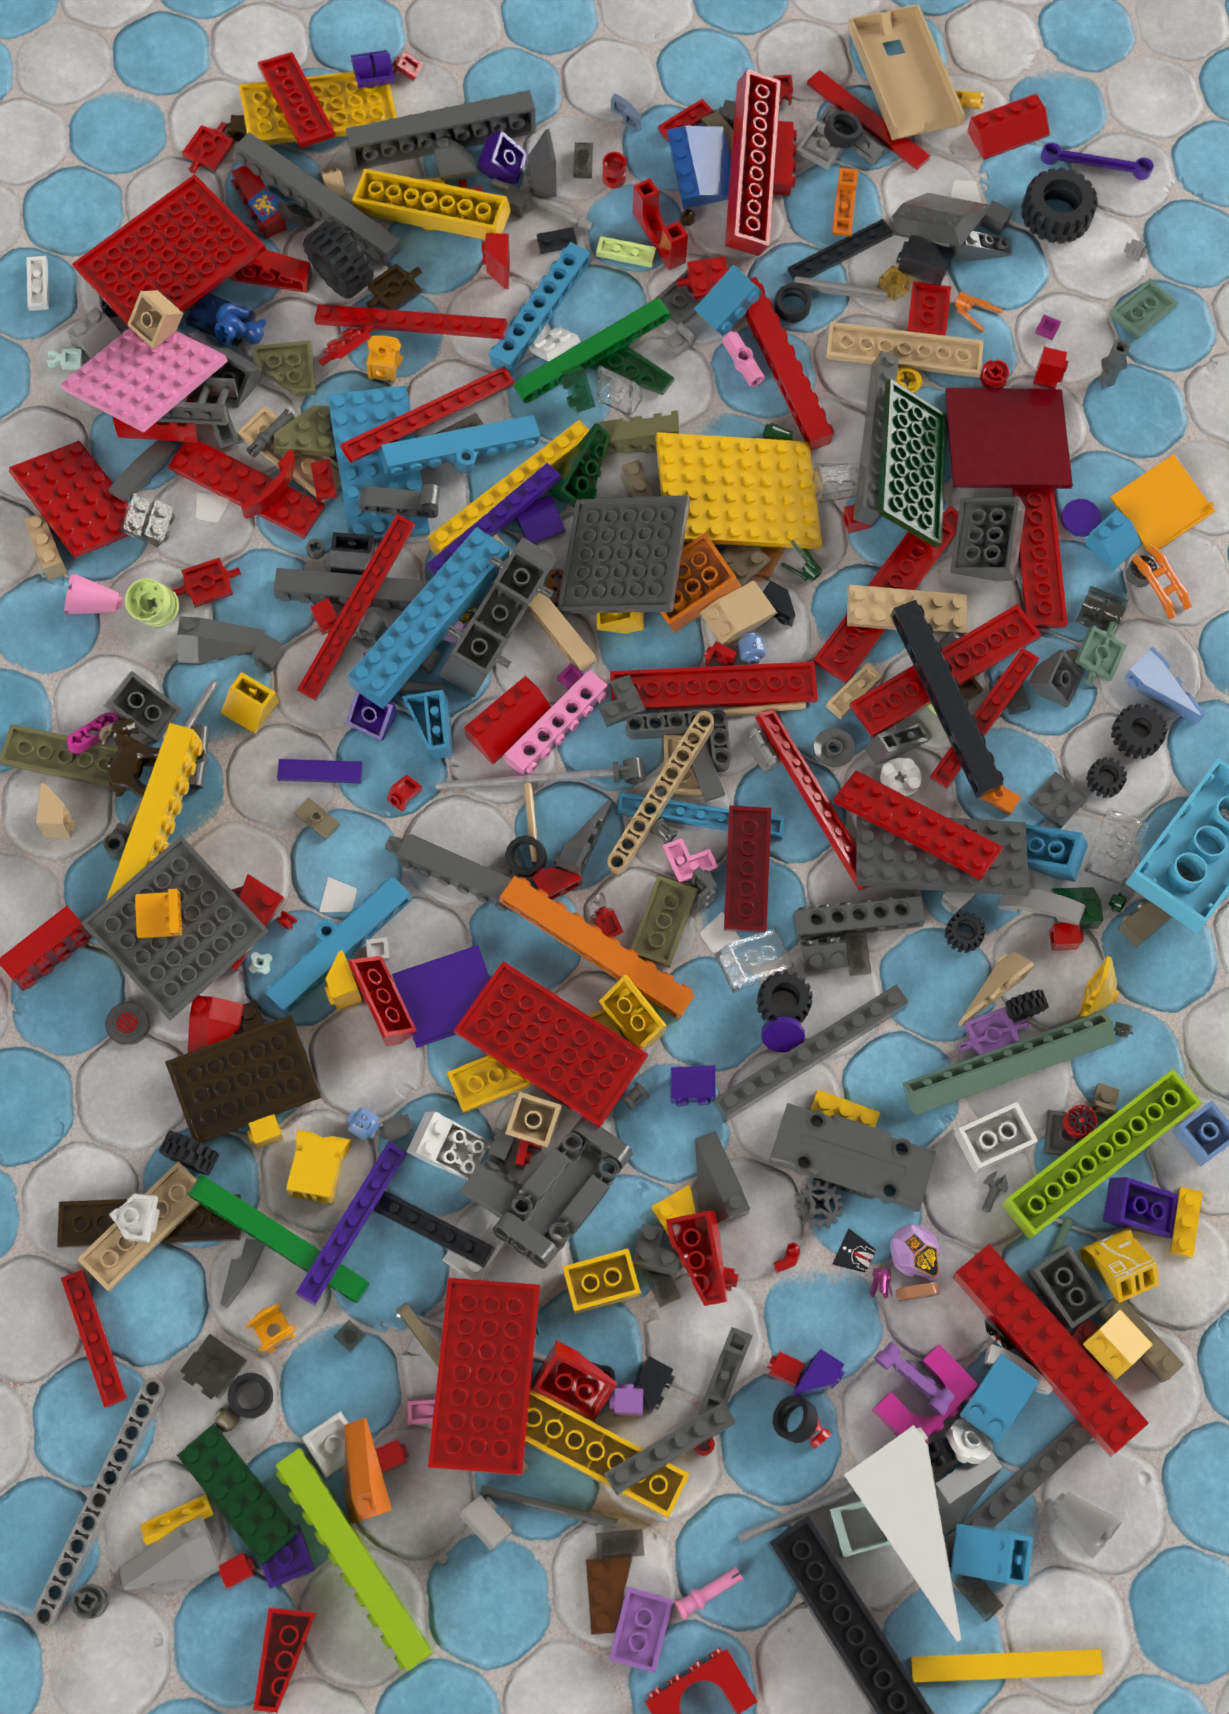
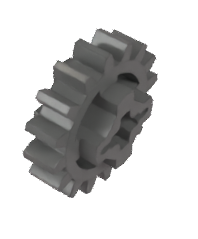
M817 1181L815 1187L808 1183V1190L805 1188L800 1190L803 1196L797 1195L795 1198L800 1202L794 1206V1209H800L796 1216L797 1218H804L801 1223L802 1225L807 1222L810 1223L809 1229L811 1230L814 1225L817 1226L818 1231L822 1230L823 1225L830 1229V1222L834 1224L838 1222L835 1216H842V1212L838 1210L844 1206V1203L838 1202L842 1196L841 1194H834L836 1187L831 1190L828 1189L829 1183L827 1182L824 1186H821L820 1181ZM814 1192H822L824 1194L816 1195ZM805 1200H806V1203L809 1205V1211H808V1212L805 1211V1207H804V1202H805ZM830 1200H832L833 1202V1212L832 1209L829 1207ZM820 1202L823 1204L822 1208L815 1209L816 1204ZM822 1217L825 1220H815L813 1218Z

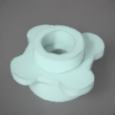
M254 952L251 955L250 972L268 974L270 972L272 956L268 953L261 955L258 952Z

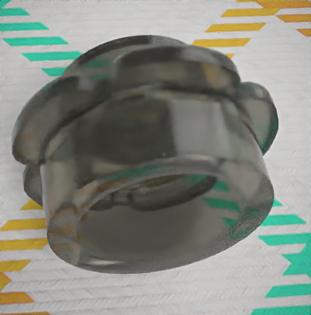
M1115 1022V1035L1128 1038L1129 1034L1133 1035V1026Z

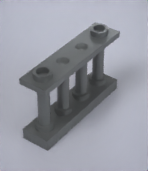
M207 378L189 394L199 395L196 403L186 402L187 395L161 417L158 422L227 425L229 419L225 405L227 397H238L235 379ZM219 396L216 404L205 403L207 397Z

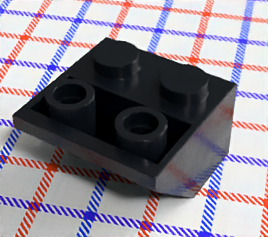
M333 532L330 550V572L362 575L375 553L374 536Z

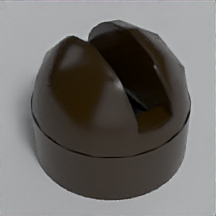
M691 209L683 210L680 216L681 223L684 226L693 225L696 217L695 212Z

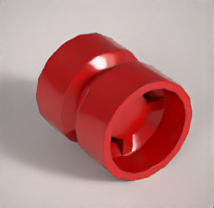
M609 152L603 157L602 181L609 188H620L626 182L627 160L622 153Z

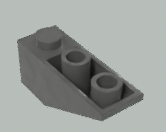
M972 231L960 247L950 245V248L954 249L953 258L964 261L1011 255L1006 238Z

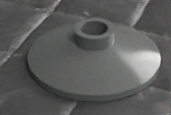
M825 729L817 735L814 741L815 756L824 765L840 767L847 764L854 756V740L849 733L842 729ZM835 748L837 752L833 753L830 749Z

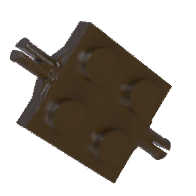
M396 263L373 279L367 286L374 297L367 301L366 305L369 308H373L380 303L386 309H399L421 293V288L414 281V278L422 274L421 269L417 266L411 272H408Z

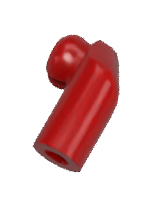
M789 1243L786 1247L784 1258L773 1262L776 1273L797 1265L800 1256L798 1244Z

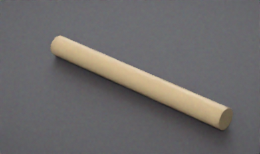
M791 702L726 708L723 711L729 717L758 714L772 709L775 712L806 709V703Z
M525 783L524 792L529 836L537 839L532 783ZM530 845L531 863L536 864L539 857L538 851L534 846Z

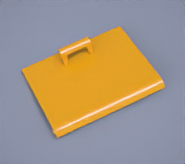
M1172 454L1109 497L1116 508L1132 521L1138 537L1147 551L1153 545L1160 550L1215 512V509L1212 508L1214 504L1206 500L1175 454Z

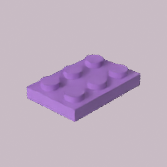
M627 1587L609 1660L656 1673L673 1599Z

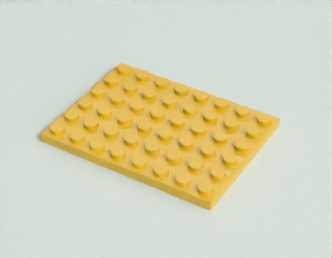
M657 432L655 439L661 496L688 495L690 497L684 543H690L703 533H706L713 544L795 548L791 544V540H794L800 548L820 549L822 547L809 442Z

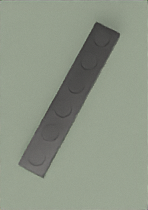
M722 1402L605 1472L604 1475L616 1495L731 1427L736 1421L725 1403Z

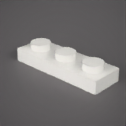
M46 256L27 257V299L29 311L49 309L48 260Z

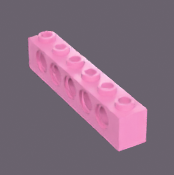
M588 670L505 753V762L520 775L533 773L538 766L537 764L542 759L548 758L552 752L551 749L555 745L559 746L565 740V735L569 731L573 732L579 726V721L584 716L587 718L593 712V707L597 703L601 704L607 698L608 685ZM587 694L591 697L589 699H583L581 696ZM573 708L577 711L575 713H569L567 710ZM557 722L563 724L561 727L553 726V724ZM543 736L549 738L547 741L539 740V738ZM529 750L535 752L531 756L525 754V752Z

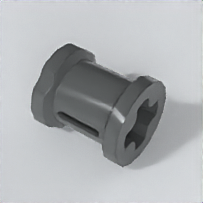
M660 818L653 825L650 833L656 834L664 841L663 844L665 845L673 841L678 831L671 829L664 823L665 820Z
M636 1082L631 1091L626 1095H622L621 1100L630 1110L635 1111L637 1109L636 1106L643 1099H648L650 1096L647 1090Z

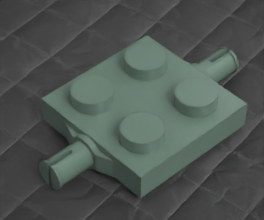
M1111 621L1107 631H1102L1095 626L1089 627L1075 660V663L1089 672L1084 681L1085 684L1092 686L1096 676L1107 682L1112 681L1127 646L1114 636L1118 626L1117 623L1115 624V622Z

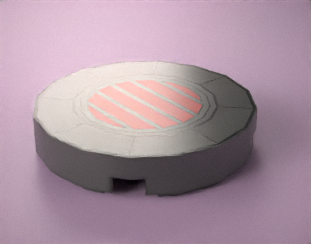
M120 1003L113 1007L106 1017V1032L119 1045L137 1044L149 1032V1015L137 1003Z

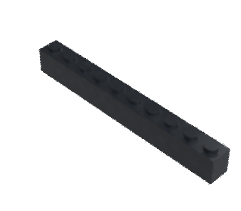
M916 600L893 608L890 617L977 799L999 790L1004 784V778L1001 771L997 770L994 764L993 754L988 752L984 735L978 731L976 718L968 710L967 699L961 695L957 679L953 678L950 672V664L948 660L944 659L941 645L933 636V628L930 623L926 622L923 607L918 605Z

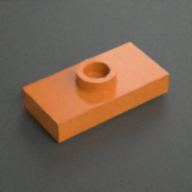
M1002 786L999 790L980 798L1010 816L1021 796Z

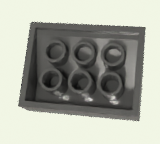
M925 193L902 203L892 215L898 234L914 235L925 240L960 247L991 207L989 204Z
M1020 497L961 498L950 569L951 573L992 581H1015L1025 506Z

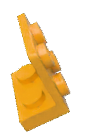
M168 889L167 893L135 895L137 938L182 936L181 898L178 889Z

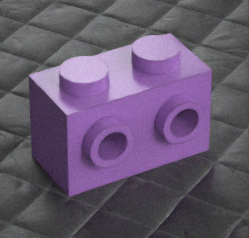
M620 1384L619 1388H615L614 1394H610L609 1411H614V1417H642L643 1389H633L634 1385Z

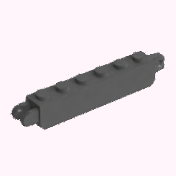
M413 834L407 835L405 839L389 836L385 849L397 856L401 866L408 869L411 867L417 869L425 877L432 876L437 878V881L443 885L449 886L450 884L455 886L463 894L470 893L475 895L476 899L483 903H493L501 911L506 912L508 910L513 912L499 902L501 894L512 878Z

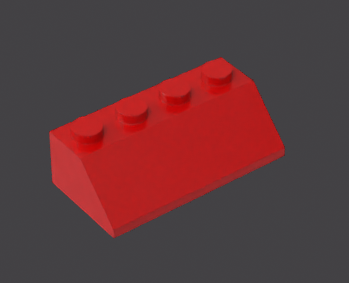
M1037 93L972 116L967 129V133L983 160L1050 136L1046 108Z
M525 675L464 727L465 737L494 765L551 706L541 690Z
M382 956L350 959L348 964L385 1045L402 1044L416 1033L417 1030Z

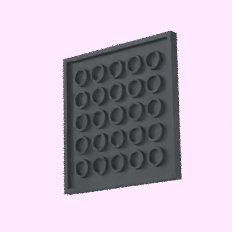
M688 495L576 500L557 607L560 613L673 612L690 497Z
M182 835L81 922L170 1021L270 933ZM168 889H178L181 898L182 936L137 938L135 895L167 893Z

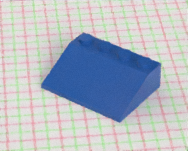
M683 126L667 130L683 209L728 200L731 160L724 127Z

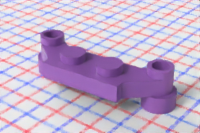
M890 1342L883 1351L880 1350L875 1355L874 1360L885 1370L892 1366L900 1376L931 1400L928 1406L937 1415L942 1417L947 1412L948 1406L954 1400L955 1395L947 1388H944L942 1391L938 1389L933 1379L927 1375L923 1376L917 1371L918 1368L914 1363L902 1359L899 1355L901 1350L894 1343Z

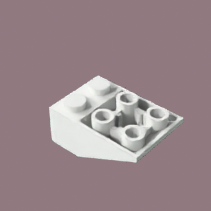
M425 1112L407 1153L468 1180L480 1165L489 1141L437 1112Z

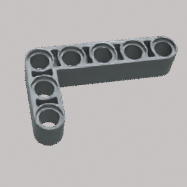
M721 709L634 714L626 720L625 733L630 739L664 738V735H684L696 715L702 711H707L712 714L714 720L719 719L722 722L720 724L714 723L713 731L709 736L710 756L717 772H725L730 766L731 748L726 713ZM708 720L700 721V725L703 727L710 724ZM678 722L681 725L674 727L671 723ZM656 723L659 724L660 727L653 728L651 727V724ZM637 725L640 728L635 730L631 729L630 726ZM721 738L724 742L717 743L715 739ZM719 757H722V758H724L726 761H725V762H719V761H717L716 759L719 758Z

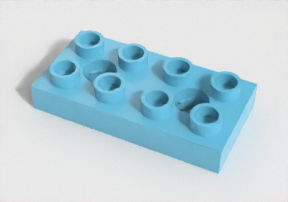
M1219 758L1125 883L1196 934L1208 922L1229 892V822L1219 812L1222 809L1229 811V765ZM1180 866L1189 868L1195 874L1194 882L1184 879L1178 873L1177 868Z

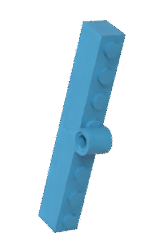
M534 415L383 444L379 454L386 475H400L410 470L415 472L429 466L435 468L449 462L454 464L458 472L469 473L474 467L475 460L480 456H494L499 452H513L523 447L527 449L532 448L538 444L540 433Z
M391 877L389 880H384L379 885V889L374 894L371 893L366 896L363 904L358 909H352L347 915L348 918L342 923L339 922L335 925L330 920H323L317 924L315 929L318 938L316 947L311 952H305L300 957V962L294 967L290 966L279 981L272 982L267 988L266 995L268 999L285 1016L326 980L339 951L343 950L348 960L366 943V940L371 939L412 901L411 893L397 879ZM327 931L331 932L330 935H323Z

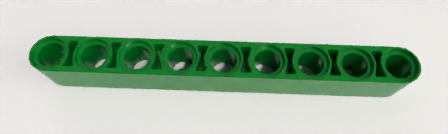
M660 298L654 299L521 377L514 383L513 387L522 401L529 403L664 324L670 319L671 313Z
M199 1175L187 1193L193 1200L307 1273L321 1250L203 1175ZM340 1263L327 1286L358 1304L370 1283Z

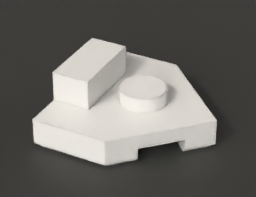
M133 1194L127 1199L125 1204L109 1214L126 1240L150 1241L151 1233L156 1232L160 1210L156 1209L159 1197Z

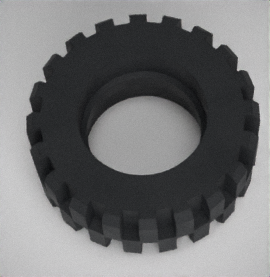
M1061 167L1059 170L1051 168L1048 169V172H1040L1038 176L1031 180L1022 202L1021 215L1027 228L1030 227L1029 231L1033 235L1037 234L1039 239H1046L1049 243H1054L1055 241L1058 244H1062L1065 241L1072 242L1076 240V237L1080 238L1089 229L1097 209L1098 198L1095 188L1092 187L1093 184L1089 179L1086 180L1083 174H1077L1072 169L1069 171ZM1050 199L1065 201L1073 208V211H1055L1045 201Z
M324 221L304 238L303 247L308 260L312 263L319 276L339 296L345 299L353 298L372 282L374 272L371 269L370 262L367 260V256L355 242L354 238L345 229L341 228L338 223Z

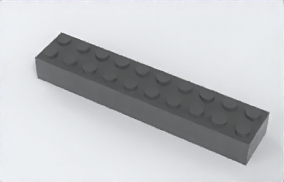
M530 90L346 128L349 154L354 171L433 155L432 141H436L439 138H451L466 148L485 144L488 136L501 130L510 138L536 133L535 106Z

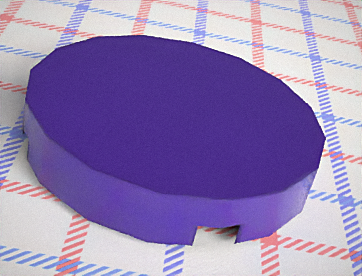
M1075 499L1064 507L1061 513V522L1065 530L1070 531L1072 535L1086 537L1101 523L1102 515L1099 508L1093 502L1086 499Z
M777 1017V1020H769L764 1024L761 1039L768 1049L785 1053L804 1042L805 1030L796 1019Z

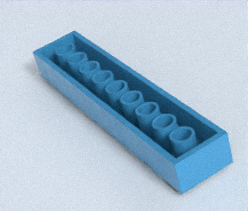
M476 527L347 675L350 687L383 709L448 634L447 630L450 625L453 627L498 576L500 568L489 563L493 555L502 561L506 560L510 556L509 548Z

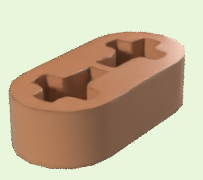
M938 1282L896 1289L898 1301L927 1298L940 1294Z

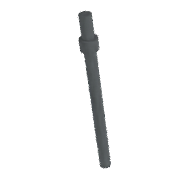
M484 1485L481 1486L480 1495L587 1521L589 1525L598 1526L599 1524L615 1529L617 1527L618 1519L600 1515L601 1512L591 1510V1512Z

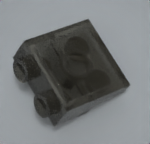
M133 494L130 498L120 531L155 547H159L163 542L166 543L169 538L170 532L167 531L168 525H172L175 519V514L172 513L174 507L156 499L152 502Z
M209 1334L197 1352L191 1355L180 1372L184 1374L182 1379L191 1386H194L195 1383L203 1388L201 1393L212 1400L215 1396L220 1400L247 1360Z

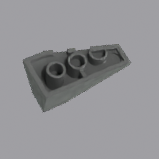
M180 616L177 633L178 663L202 665L211 660L218 659L220 661L224 660L225 657L233 655L241 656L253 653L265 636V630L201 617Z
M607 800L564 846L562 853H557L554 860L556 869L575 873L582 877L611 812L612 801Z
M992 1450L990 1451L991 1455L983 1463H964L934 1483L943 1536L954 1530L956 1524H961L1003 1468Z

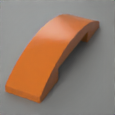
M839 169L832 235L851 237L858 170Z

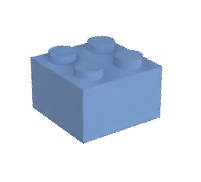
M1213 1101L1209 1102L1172 1131L1200 1167L1229 1146V1120Z

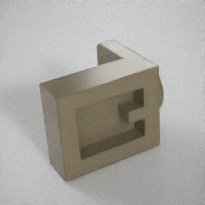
M1098 1083L1090 1108L1100 1116H1112L1117 1109L1116 1102L1120 1090Z

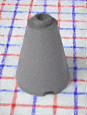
M1070 1492L1066 1495L1061 1493L1054 1502L1056 1505L1054 1511L1085 1552L1092 1558L1103 1549L1104 1544L1111 1539L1121 1525V1521L1115 1516Z

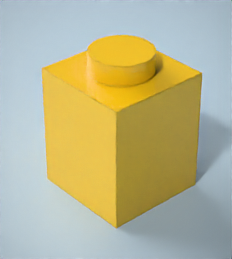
M274 1114L249 1123L251 1129L247 1131L251 1144L255 1143L258 1148L283 1140L277 1118Z

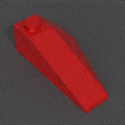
M198 996L192 1001L189 1015L188 1053L232 1037L234 1032L237 1033L241 1024L244 1005L214 996Z
M704 1211L666 1219L670 1243L680 1257V1262L688 1272L692 1280L691 1282L704 1306L727 1302L721 1239L716 1211Z

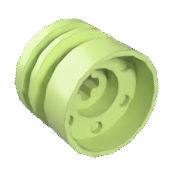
M144 578L135 581L127 589L125 607L133 618L157 628L164 627L175 619L179 610V600L176 593L169 587L162 585L156 580Z

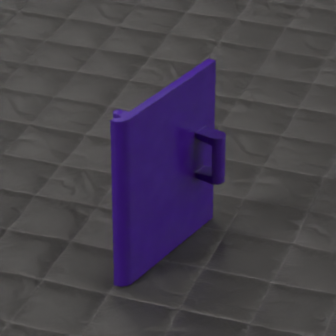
M479 945L392 974L396 988L417 1030L412 1035L416 1048L456 1035L454 1029L490 980Z

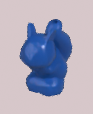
M227 303L220 306L217 310L216 318L218 323L215 325V335L218 342L223 346L230 345L234 337L237 340L244 337L249 344L256 345L263 338V327L266 325V320L250 321L244 324L241 320L248 317V307L241 306L240 308L234 303Z

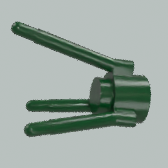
M791 540V544L807 562L802 567L804 572L802 573L783 562L781 566L800 576L804 581L809 579L813 582L821 575L823 570L815 562L807 549L800 548L794 540Z

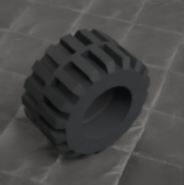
M784 970L783 974L777 971L774 976L770 974L766 981L762 982L756 1004H758L757 1010L758 1013L762 1014L761 1018L763 1021L766 1019L774 1021L777 1020V1017H791L802 1023L806 1019L812 1006L813 993L810 991L811 986L809 983H804L805 978L803 976L799 979L796 972L790 975L788 970ZM778 991L790 992L796 998L797 1005L792 1009H781L774 1004L772 995Z

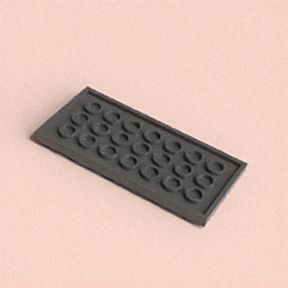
M857 815L856 885L1028 896L1026 822L947 817L1003 846L998 858L984 878L980 880Z

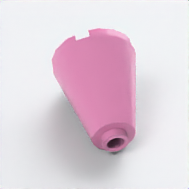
M71 573L69 583L71 584L66 593L65 614L116 613L117 609H121L123 597H119V592Z

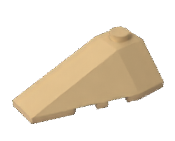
M1014 951L1008 956L1006 953L1000 956L995 961L997 965L958 1025L962 1027L965 1022L971 1020L1025 979L1034 967L1033 962Z

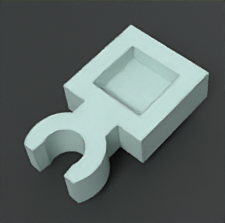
M82 348L62 349V353L48 351L49 358H55L54 360H47V364L51 368L61 365L62 370H78L82 367Z

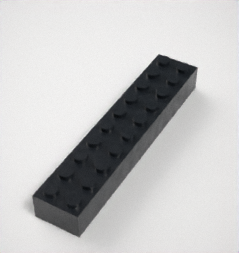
M810 1517L803 1518L767 1543L873 1714H934Z

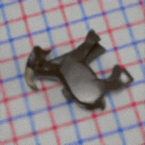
M134 719L113 722L104 726L99 733V738L102 740L103 745L112 736L118 746L114 758H110L107 764L109 787L116 793V797H121L126 791H131L137 797L143 798L147 785H144L139 778L144 767L154 768L160 748L146 746L130 737L131 734H139V731L136 729L137 723Z

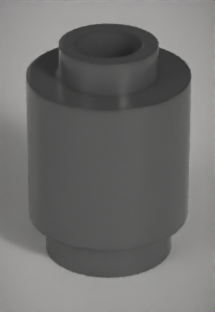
M399 1114L382 1121L383 1126L379 1127L383 1139L388 1138L389 1142L409 1135V1132L414 1130L408 1114Z

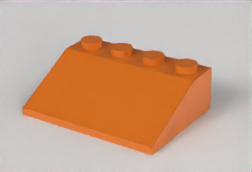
M703 533L683 547L673 612H660L674 633L701 615L700 612L715 600L742 587L706 533Z

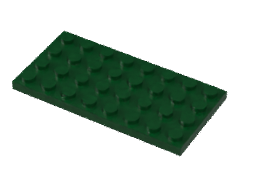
M890 379L885 382L878 514L936 548L942 545L947 414Z

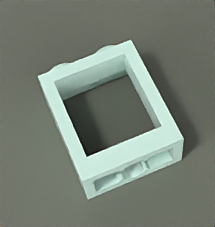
M862 1501L828 1510L840 1558L891 1545L889 1540L886 1539L853 1549L850 1548L841 1513L866 1507Z

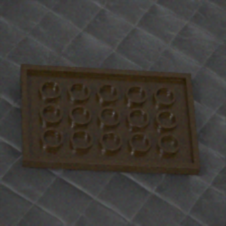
M292 1015L165 1061L191 1136L201 1143L248 1126L250 1122L273 1114L277 1115L322 1098Z

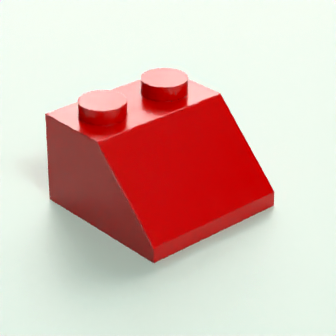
M486 233L485 241H482V264L486 265V272L504 289H509V234Z

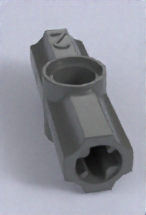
M1121 339L1114 341L1109 356L1102 358L1101 366L1103 370L1099 377L1101 385L1113 386L1119 372L1127 368L1126 356L1130 349L1128 342Z
M195 724L191 726V729H194L201 739L203 750L201 753L202 757L195 761L196 770L193 775H190L188 783L189 788L200 790L204 788L206 766L209 762L207 754L210 728L202 724Z

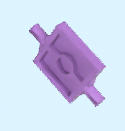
M1003 1007L965 1022L963 1025L968 1034V1040L957 1044L960 1052L972 1048L977 1056L1020 1041L1017 1030L1028 1027V1022H1026L1025 1018L1013 1022Z

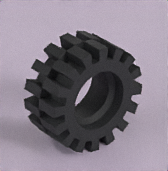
M1103 757L1102 760L1098 759L1092 764L1087 773L1086 780H1089L1087 786H1092L1090 791L1093 793L1096 790L1097 796L1103 794L1102 798H1106L1108 795L1109 797L1117 795L1127 781V778H1125L1127 771L1123 772L1125 769L1124 765L1120 767V761L1117 760L1115 763L1113 762L1114 758L1107 760V757ZM1102 771L1110 772L1114 776V782L1111 784L1102 782L1099 778V773Z
M965 911L964 914L958 912L957 915H953L945 928V938H948L946 942L948 945L952 944L951 948L953 950L956 947L958 948L957 952L961 953L962 950H965V953H969L970 950L974 951L982 943L986 930H984L985 924L981 923L982 919L980 917H975V913L969 915V911ZM961 925H967L972 929L973 936L970 939H962L957 933V928Z
M1040 989L1025 992L1022 995L1019 994L1017 997H1012L1006 1002L1010 1017L1013 1020L1032 1017L1049 1008L1045 994Z

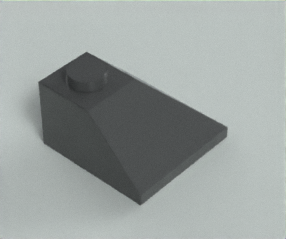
M439 138L436 141H432L435 163L441 180L478 174L471 151L451 138Z
M1058 650L1035 667L1028 684L1039 696L1061 706L1069 707L1083 672L1064 650Z

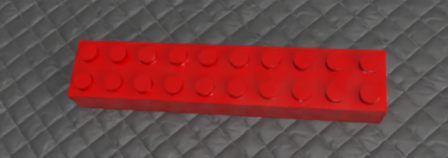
M747 69L737 81L725 246L759 257L769 247L780 80Z
M990 1244L955 1272L953 1279L1023 1359L1047 1380L1053 1388L1052 1392L1110 1457L1116 1454L1149 1424L1145 1417Z

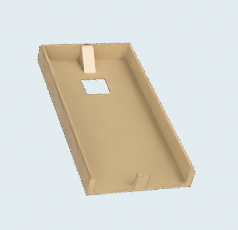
M919 4L849 19L848 31L892 140L964 124L965 113ZM900 40L905 53L887 56L883 43Z

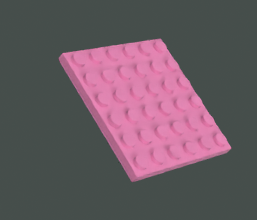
M128 328L63 381L61 387L69 394L145 432L228 362L226 355L177 331L159 346L152 348L145 341L142 342Z

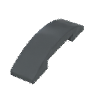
M731 1327L698 1415L704 1414L722 1402L727 1405L753 1335Z

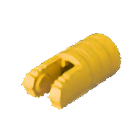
M955 90L962 108L982 109L984 104L983 92Z

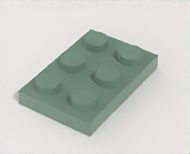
M1150 278L1114 307L1109 315L1137 340L1174 310L1178 302Z

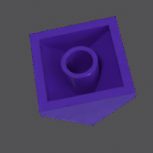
M356 691L345 724L382 741L397 718L395 704L388 702L382 709Z

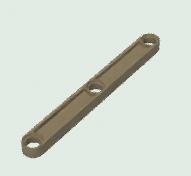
M405 1302L396 1309L397 1313L436 1366L439 1367V1345ZM525 1460L523 1474L530 1469Z

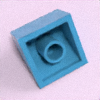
M1116 509L1090 532L1085 545L1115 570L1142 543L1132 521Z

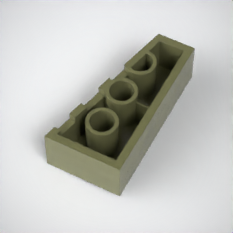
M678 410L671 411V415L662 416V413L653 414L654 417L646 419L642 418V416H635L630 421L622 418L598 422L610 434L606 454H631L633 452L649 454L657 452L655 439L657 432L679 434Z

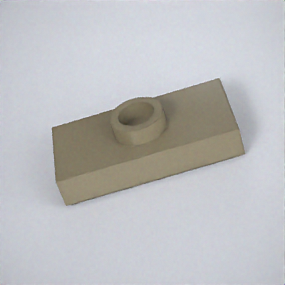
M309 797L294 812L298 818L325 840L340 826L336 819Z

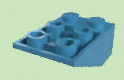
M956 1524L950 1572L1001 1583L1028 1586L1033 1537L1019 1531Z

